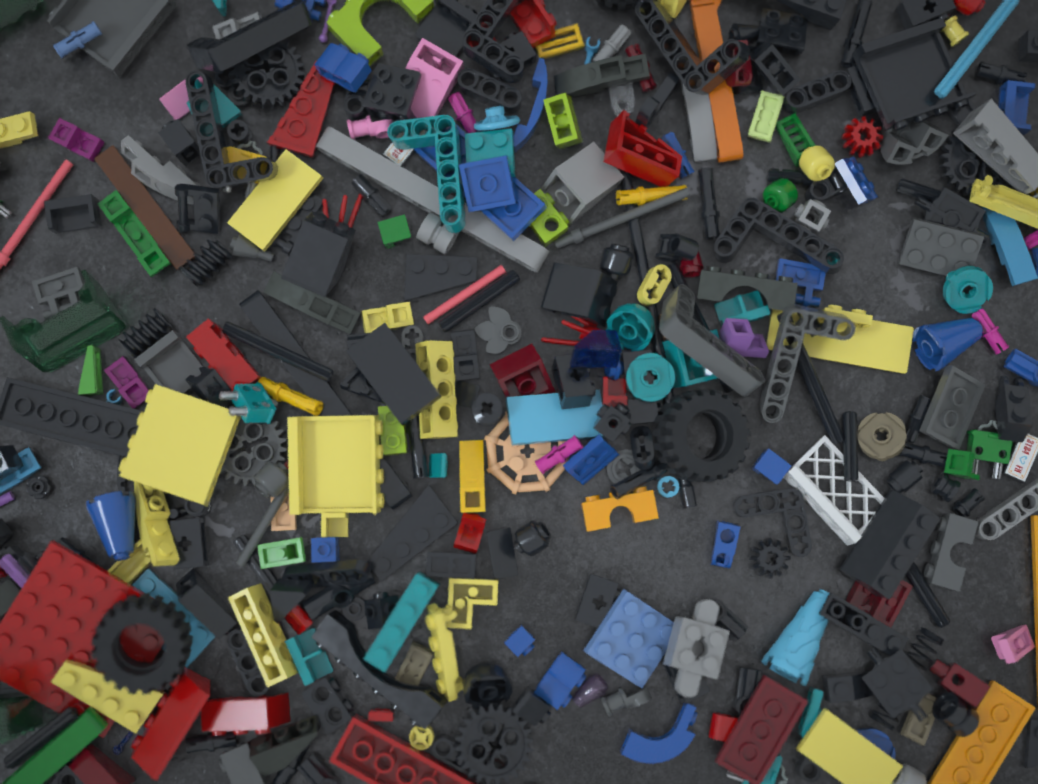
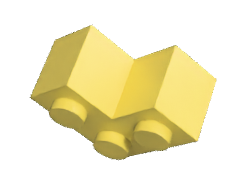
M449 578L448 605L456 612L457 616L447 622V628L471 629L473 604L497 605L499 579Z

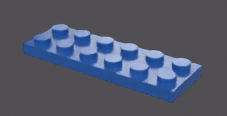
M457 126L460 135L461 163H466V133ZM445 127L442 132H448L452 127ZM435 146L414 148L415 152L437 171ZM447 149L443 154H450L453 149ZM448 171L445 177L452 176L455 171ZM512 177L516 204L479 210L513 242L547 208L546 204L516 177Z

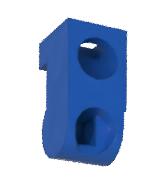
M717 520L711 565L731 568L740 531L739 524Z

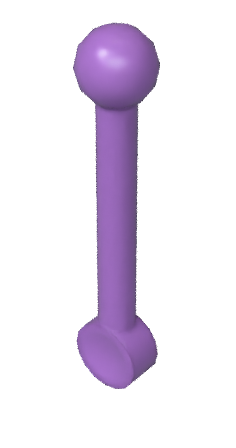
M327 0L329 6L323 33L319 36V40L322 43L328 41V26L326 22L332 13L333 6L337 3L336 0Z

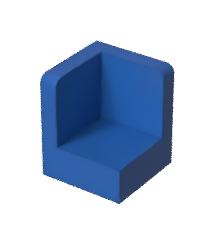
M768 448L762 452L751 469L757 474H763L774 484H779L792 466Z

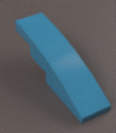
M979 205V207L986 210L983 219L987 232L990 235L991 245L995 244L1001 265L1006 266L1011 285L1015 286L1038 279L1031 256L1015 219Z

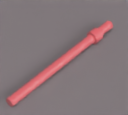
M65 159L1 250L0 269L10 261L11 258L9 256L44 208V201H49L72 168L73 164Z

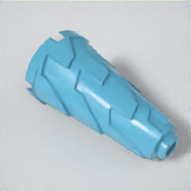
M819 589L818 592L813 591L804 606L800 607L793 620L782 631L776 643L773 644L761 661L765 666L770 661V670L794 683H797L798 679L801 678L800 684L802 686H806L809 681V676L814 666L813 662L819 651L821 638L829 620L818 614L829 595L827 591Z

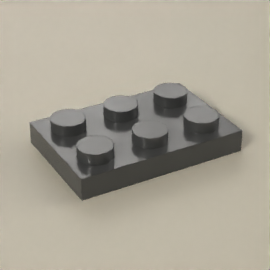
M913 217L898 262L901 265L947 276L950 271L975 265L984 236L983 234Z
M947 365L919 431L952 449L959 450L986 385L960 369Z

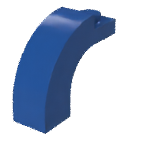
M683 703L673 727L661 736L649 737L629 729L620 749L621 755L642 763H660L679 755L689 746L695 736L692 730L687 729L688 725L692 726L698 714L695 712L696 707L694 704Z

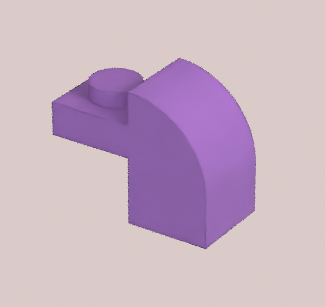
M725 319L719 334L720 339L743 357L766 358L769 350L763 334H753L748 319Z

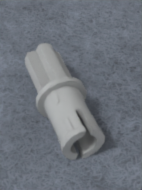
M620 25L610 39L604 41L605 45L592 61L610 58L615 54H619L620 47L631 35V31L626 26Z

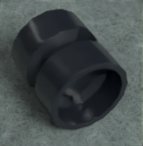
M953 692L943 693L933 704L932 714L934 718L947 726L958 737L969 736L978 727L979 715L977 711L966 704L957 694Z

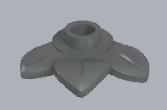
M489 307L490 320L479 324L474 329L481 339L488 341L486 352L491 354L503 352L508 345L517 343L522 335L519 324L511 321L509 313L499 307ZM512 329L515 333L512 337H507L505 334L506 330Z

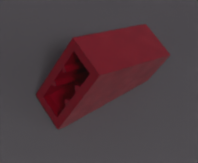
M92 743L79 751L72 758L74 761L69 766L84 784H133L136 781L133 776Z

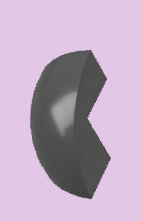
M926 120L918 124L915 121L909 122L907 127L897 131L895 128L885 131L882 125L881 135H883V139L880 141V149L886 162L910 164L916 158L923 155L929 156L935 152L946 140L948 134Z

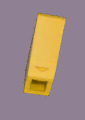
M483 440L459 441L461 513L486 512Z

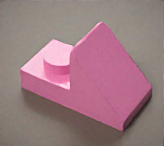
M1026 624L991 638L999 659H1005L1007 664L1017 662L1035 648Z

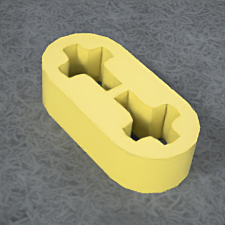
M659 264L648 271L637 292V298L642 305L651 306L660 301L672 278L671 271L667 266ZM657 272H660V273H661L660 278H661L662 280L657 281V279H658V277H659V275H658ZM652 289V291H651V293H650V296H651L652 298L649 299V298H648V295H649V294H648V292H646V291Z

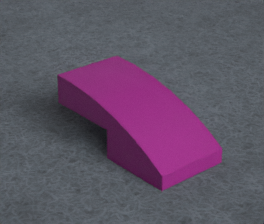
M61 118L58 119L48 137L51 141L92 162L95 161L94 158L98 156L105 143L100 138L81 130L79 127Z
M124 355L104 369L132 409L146 400L149 388Z

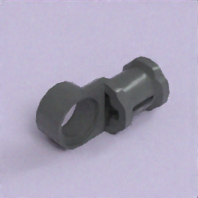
M620 687L618 692L607 697H600L608 717H611L613 712L624 707L627 709L630 707L635 708L652 699L647 687L627 696L622 687Z

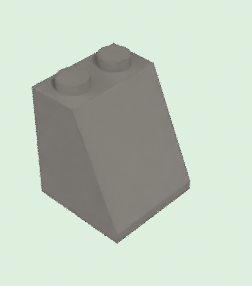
M592 142L556 167L541 187L544 194L548 192L555 202L553 206L557 212L562 211L569 221L568 226L572 225L612 192L624 178L618 168L603 162L605 153L595 142Z

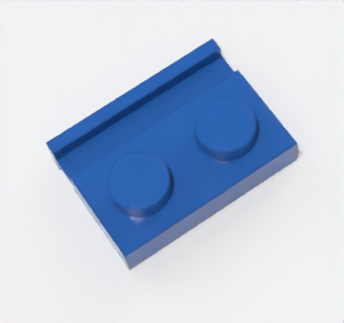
M599 434L590 440L578 453L573 455L563 467L571 476L584 485L615 459L619 453Z

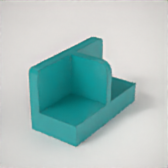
M753 291L744 295L739 294L734 298L714 304L720 327H722L726 318L748 319L750 323L766 318L771 314L768 305H763L759 291Z
M311 628L285 641L305 686L334 671L326 651L318 647L316 640L312 638L316 631L315 628Z

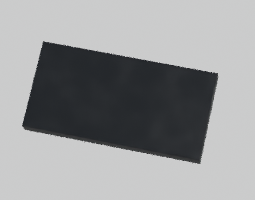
M386 323L346 350L347 354L402 426L441 398L440 393Z

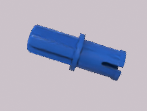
M673 132L665 134L661 140L682 156L681 179L687 177L683 167L686 168L689 175L694 173L695 171L685 155L686 150L683 151Z

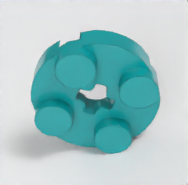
M965 266L956 271H950L946 276V282L943 286L944 300L951 308L962 314H970L982 308L981 305L986 300L989 301L993 293L992 280L981 268L975 266ZM968 285L973 287L972 290H969V294L965 295L963 289Z
M646 353L638 356L631 362L626 372L628 389L635 398L645 402L661 400L670 392L675 382V372L672 365L665 358L655 353ZM647 371H652V375H657V379L653 381V384L644 381Z

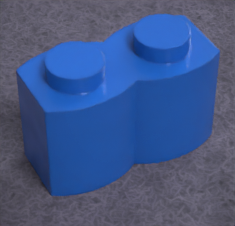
M330 43L314 64L321 76L355 93L372 71L368 64L369 60L364 55L351 53L342 44Z
M561 651L534 689V693L557 710L560 706L565 708L572 698V695L569 693L573 687L579 688L585 680L586 675L584 672L586 669Z

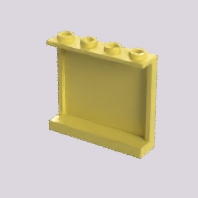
M155 384L153 390L150 389L146 396V403L148 404L145 411L141 412L138 417L137 426L139 427L136 435L133 434L129 440L128 448L130 450L127 458L124 457L120 463V477L208 507L241 416H230L228 413L229 409Z
M379 415L288 417L290 515H300L302 513L377 514L381 512V508H384L385 503L384 493H380V484L384 482V470L380 469V459H383L384 450L383 445L379 443V435L383 434V422L379 420Z

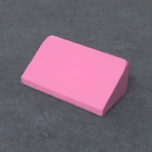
M198 77L197 79H199V81L203 85L204 80L202 79V77ZM185 80L159 99L175 120H180L190 112L186 104L189 98Z

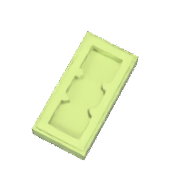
M761 91L748 137L771 143L784 96Z

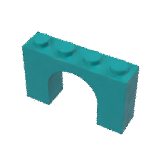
M421 571L416 573L364 657V660L385 672L391 666L402 648L406 637L441 583L426 576Z

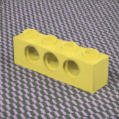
M429 340L416 343V364L437 391L439 389L441 395L439 400L419 414L420 439L458 437L453 342Z
M262 583L248 587L228 597L267 687L299 673L285 643L286 637L279 623L277 624L274 621L272 606Z

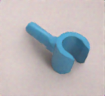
M590 37L587 38L585 64L591 63L593 55L599 51V39L596 46H590Z
M112 389L106 395V402L119 405L122 402V396L112 401V395L117 392L115 389Z

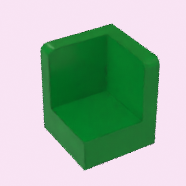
M405 214L378 222L386 249L395 247V242L411 238Z
M948 449L944 473L958 478L979 480L980 475L972 473L975 453Z

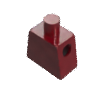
M937 658L929 671L940 678L937 682L940 686L949 692L957 694L966 704L972 707L978 706L990 688L989 685L956 663L946 665ZM954 674L958 677L957 684H954L952 682V676Z

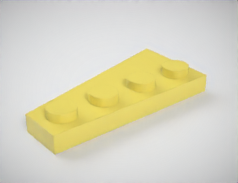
M66 659L51 682L135 734L164 693V690L156 691L153 689L151 694L143 695L142 690H138L136 694H129L128 689L124 687L120 691L114 688L116 684L113 681L107 683L103 679L105 673L98 672L96 668Z

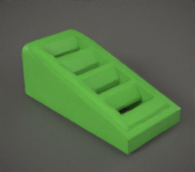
M90 345L87 347L78 395H103L101 349L96 346Z

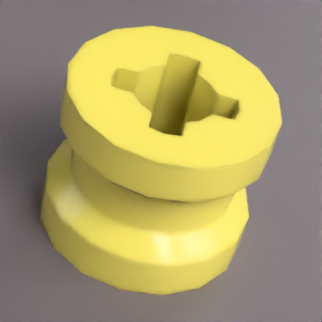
M430 725L425 730L422 727L414 726L409 735L410 744L418 750L429 748L434 739V731Z

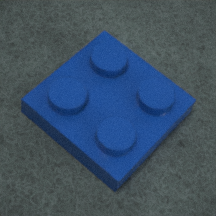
M507 155L459 164L468 212L517 203Z

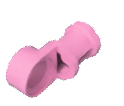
M369 115L366 116V119L356 121L349 119L347 120L350 138L353 140L366 135L388 138V127L394 121L386 119L371 122Z

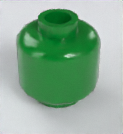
M777 179L764 189L762 194L763 202L780 213L785 212L796 203L798 199L797 188L788 179Z

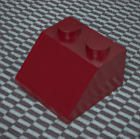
M533 344L489 364L505 398L556 393L542 359Z

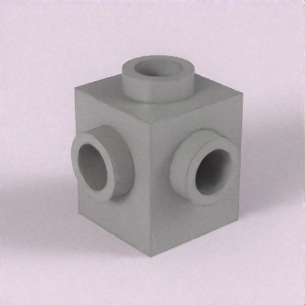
M810 199L804 205L802 203L799 204L793 214L796 217L794 222L814 234L820 231L823 232L830 219H828L831 210L825 208L826 205L822 202ZM807 215L812 216L813 221L811 222L805 217Z

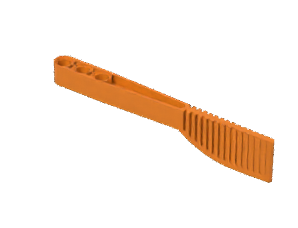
M689 0L701 62L723 44L717 14L722 0ZM720 63L715 65V73L719 70ZM724 80L708 93L714 122L717 160L719 163L743 159V146L732 87H729Z

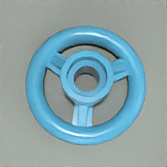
M504 106L490 107L485 109L486 118L476 122L474 129L485 131L510 127L518 124L520 118L518 116H504Z

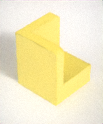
M321 513V537H349V513Z

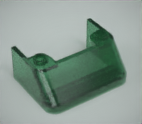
M86 270L81 271L86 282L78 292L81 300L42 323L36 319L25 318L14 325L4 316L0 317V322L12 349L42 372L57 370L85 354L88 346L93 345L97 347L120 334L126 327L121 315L102 286Z

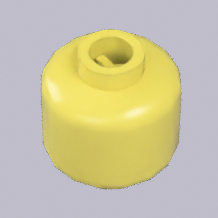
M813 146L803 151L799 160V166L809 179L821 181L831 175L835 167V161L825 148Z

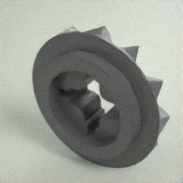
M624 449L617 451L619 455L607 465L608 477L614 484L629 476L626 473L617 475V472L622 468L620 459L626 465L634 463L632 450ZM633 465L630 469V475L636 473L637 471H640L641 469H638L635 465Z

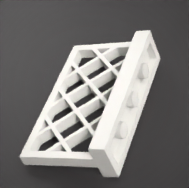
M824 435L789 469L783 478L793 488L798 489L802 493L804 500L848 546L855 544L862 537V533L872 519L871 517L868 520V515L874 516L876 513L868 511V498H875L880 504L885 498L859 471V479L857 481L863 485V494H851V482L846 481V493H835V480H844V476H835V463H842L844 465V455ZM822 444L830 450V459L818 458V448ZM804 462H813L814 475H806L799 467ZM818 462L830 463V476L818 475ZM818 479H830V493L822 492L819 489ZM835 497H847V510H839L835 506ZM851 497L863 498V511H852ZM852 514L863 515V526L859 530L852 524Z

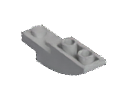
M129 135L121 140V153L132 162L131 174L151 189L178 201V197L175 195V186L177 184L201 186L198 182H193L188 178L185 171L180 166H175L171 161L162 166L161 161L156 156H151L139 141H134ZM187 196L188 204L194 205L193 196Z

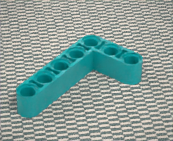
M438 115L391 123L387 133L397 149L406 150L435 146L440 218L449 232L458 233L462 231L465 227L466 219L463 183L459 164H462L460 135L454 119L449 115ZM445 127H452L448 132H442ZM422 130H428L425 135H419ZM399 133H405L403 137L396 138ZM447 149H453L450 154H443ZM448 171H455L452 176L445 177ZM456 193L455 198L451 200L446 199L449 194ZM451 216H458L455 222H448Z

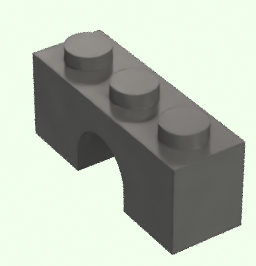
M944 513L936 527L939 532L937 539L932 542L930 548L932 558L925 567L924 577H926V581L929 584L960 592L966 568L957 566L952 562L950 551L957 543L973 544L979 521L952 513Z

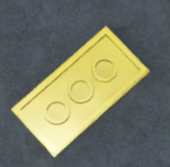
M286 149L276 161L278 166L277 175L273 179L260 181L227 222L264 252H266L323 179L322 175Z
M825 708L796 748L843 784H891L903 767Z

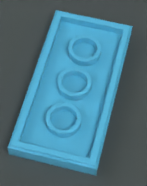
M596 390L595 397L592 398L590 406L571 409L561 408L558 393L514 396L505 399L512 446L567 441L574 435L579 440L594 439L599 434L605 438V436L594 429V423L598 418L596 414L602 407L600 390Z

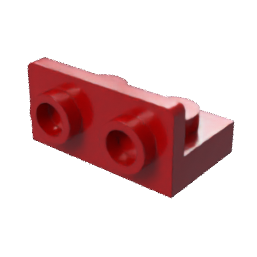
M526 0L516 5L509 14L518 30L523 31L532 48L556 37V20L552 13L548 14L546 12L543 0Z

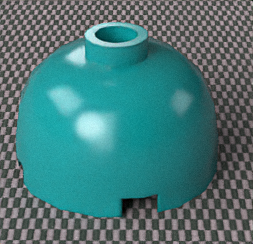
M637 303L621 305L607 320V336L615 346L622 350L627 348L632 349L631 352L640 351L648 346L652 340L655 331L654 318L650 311Z

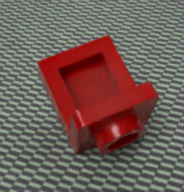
M463 513L453 548L477 554L486 519L476 513Z

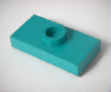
M809 687L806 698L808 702L803 709L797 729L798 734L802 737L806 735L822 712V708L819 707L824 691L818 688Z

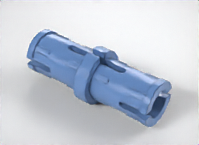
M93 21L77 32L75 30L70 32V36L53 46L59 56L64 58V56L79 47L80 49L84 48V44L99 35L101 36L102 32Z

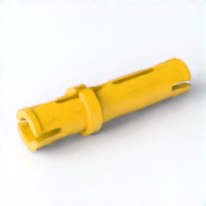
M686 185L645 189L643 186H640L633 190H617L616 199L620 200L616 201L618 206L625 204L641 206L684 189Z
M261 377L258 380L268 395L278 402H286L314 416H318L323 410V402L292 390L285 383H277L266 377Z

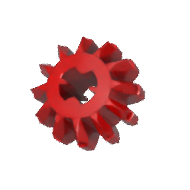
M862 117L860 122L854 118L851 121V125L847 124L844 130L846 133L842 135L841 139L847 141L843 145L844 148H852L850 155L858 151L859 158H862L865 153L871 156L874 150L880 148L879 141L883 139V135L878 134L881 126H873L875 119L867 123L866 117ZM861 134L865 136L864 141L860 139Z

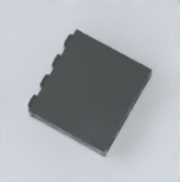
M63 0L58 7H55L50 12L47 22L67 38L71 35L70 32L74 30L77 32L94 21L102 35L84 44L85 47L82 50L120 77L177 5L174 0Z

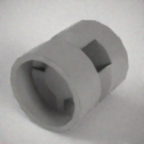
M430 212L421 224L416 238L427 245L433 243L434 249L446 255L454 244L459 232H449L442 223L440 216Z

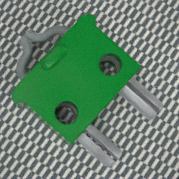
M990 420L988 424L980 425L978 430L970 429L967 431L969 437L966 451L975 453L972 473L977 474L979 460L994 462L992 478L1001 479L1003 463L1009 464L1012 441L1000 440L998 433L981 431L982 428L990 427L992 423L998 429L997 421Z

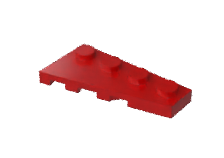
M315 65L312 66L299 92L291 101L290 107L279 121L273 135L267 141V144L270 146L286 149L312 158L314 157L335 86L334 82L318 73Z

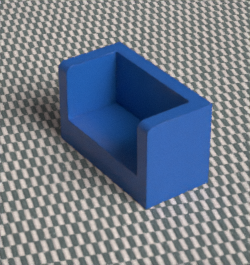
M1007 80L1000 87L998 107L1024 136L1031 130L1032 126L1026 124L1029 93L1035 89V83Z

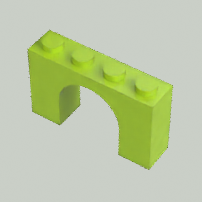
M347 0L345 6L340 10L333 11L329 15L326 22L327 26L351 53L364 55L369 60V66H371L383 55L382 47L362 26V18L366 9L371 4L381 0ZM390 0L403 7L417 23L423 20L435 7L434 0Z

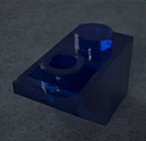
M591 331L574 346L570 367L617 368L622 353L617 331Z

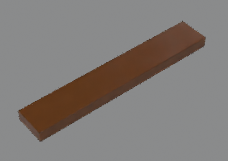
M112 145L95 157V161L174 267L179 271L180 266L185 267L187 265V259L193 261L195 259L193 250L143 183L131 174V167L117 148Z

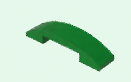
M117 190L98 203L109 221L114 224L136 254L137 259L150 277H153L171 264L165 253Z

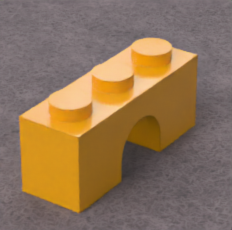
M647 486L639 487L633 490V494L624 495L618 500L613 497L612 493H609L610 498L600 499V495L585 497L586 502L581 503L587 532L610 528V513L617 506H624L631 512L633 523L659 518L654 491H647Z

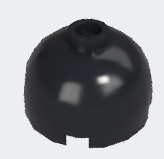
M491 662L473 666L466 673L463 680L465 702L471 704L475 710H479V705L484 710H487L488 703H491L493 708L496 709L497 705L504 699L507 702L512 694V684L504 668Z

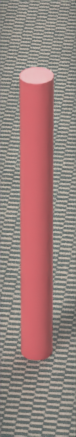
M502 265L498 266L423 316L426 323L429 325L505 274L504 267Z

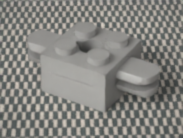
M699 600L695 604L692 619L675 617L663 664L678 668L674 688L678 694L685 697L697 695L702 676L718 679L730 631L715 627L719 606L712 600Z

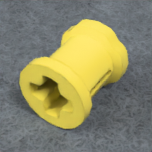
M956 15L945 22L946 27L941 30L951 41V47H954L969 36V32L964 31L957 22L958 18Z

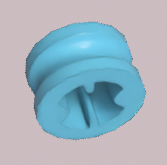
M665 476L658 481L657 490L663 497H673L679 491V483L674 477ZM670 480L674 483L672 485L675 487L674 491L665 493L662 490L664 489V487L662 488V483H668Z

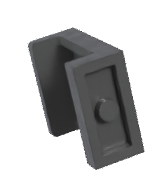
M173 330L134 359L141 368H144L156 385L186 395H190L194 391L185 379L189 375L199 376L201 374L199 368L204 367L182 337Z

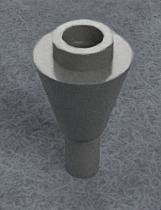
M239 234L238 238L233 236L229 250L233 251L232 256L258 257L270 262L274 256V253L267 250L264 252L241 234Z

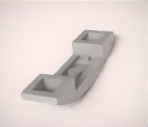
M701 78L697 81V88L701 86ZM680 80L691 135L690 144L693 162L717 160L716 138L709 94L700 95L690 92Z

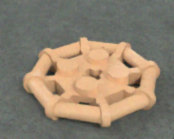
M506 411L504 417L484 438L487 448L488 469L486 470L488 474L491 473L515 495L520 492L549 491L553 483L565 470L563 465L566 462L557 464L545 478L536 466L535 460L551 451V442L529 444L530 448H534V453L530 454V458H526L525 454L520 452L521 449H524L525 445L512 446L510 435L505 441L499 439L498 437L509 425ZM565 441L558 442V446L564 443ZM496 445L503 446L504 461L498 463ZM507 465L516 472L515 481L503 472L501 468ZM537 475L539 480L537 482L521 483L522 476Z

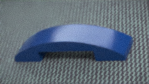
M540 57L532 79V86L539 88L527 126L517 124L514 134V153L522 148L533 135L544 111L545 105L543 100L547 96V70L544 59Z

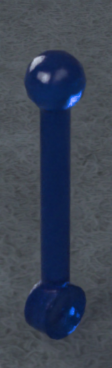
M129 731L121 743L113 747L114 754L119 755L123 752L124 745L134 732Z

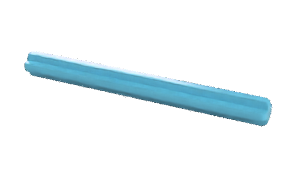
M1004 0L936 87L934 90L935 95L943 99L950 93L1017 6L1019 0Z

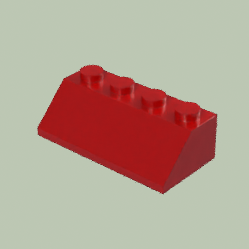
M184 667L182 672L178 674L177 679L170 684L172 688L168 694L163 693L157 703L159 707L155 715L152 713L149 715L144 724L145 731L142 736L138 734L131 745V748H133L132 759L155 780L161 775L210 696V680L187 667Z

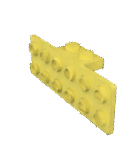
M828 305V308L825 307L822 310L843 314L854 323V335L848 340H838L819 335L811 337L810 334H804L803 344L811 358L905 374L908 370L914 328L872 320L873 316L866 315L864 310L852 309L849 312L842 310L843 307ZM772 309L766 341L768 350L773 351L779 327L777 315L782 313L783 310ZM797 312L791 315L794 322H797L800 318ZM823 317L817 318L820 323L824 322ZM847 322L840 323L837 326V332H843L847 328ZM785 338L783 345L788 346L789 344Z

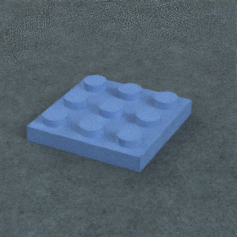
M623 589L583 651L635 685L643 688L667 651L674 622Z

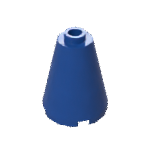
M974 318L919 326L913 331L912 338L913 342L917 341L916 355L927 369L939 371L980 340L983 328L980 322Z
M122 491L96 496L94 497V503H90L89 500L86 501L87 511L109 558H115V561L129 559L130 554L134 552L136 497L132 491H128L129 496H123Z

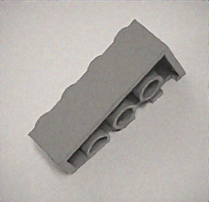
M992 99L970 112L953 132L955 136L1017 191L1028 194L1035 191L1038 187V153Z

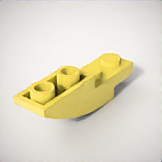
M28 111L0 119V148L22 144V140L38 136L35 113Z
M134 481L136 517L144 552L149 551L153 566L177 565L180 559L167 521L170 511L164 492Z

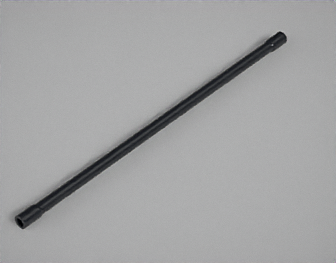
M619 169L620 173L624 176L620 182L622 190H633L631 174ZM625 204L626 211L637 207V204ZM637 217L629 220L628 224L641 285L650 269L640 218ZM652 289L646 291V292H648V294H649V295H648V298H649V299L652 298V297L650 296V293H651ZM655 303L651 306H645L652 314L655 322V331L651 341L654 353L666 359L663 346L664 340L659 329L660 320ZM673 387L663 398L664 404L670 403V399L674 397ZM678 478L683 509L697 506L694 487L691 481Z

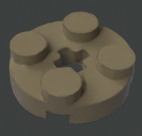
M887 412L885 414L872 413L861 421L858 427V442L861 450L867 456L883 462L897 456L905 447L907 440L905 425L896 415ZM878 431L880 433L885 431L888 433L885 441L877 440L878 436L876 433Z

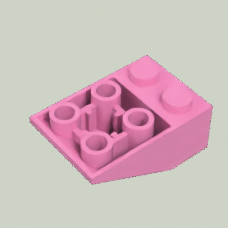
M424 38L421 39L405 68L418 71L421 74L411 105V110L416 118L437 116L456 85L459 72L464 69L462 60Z

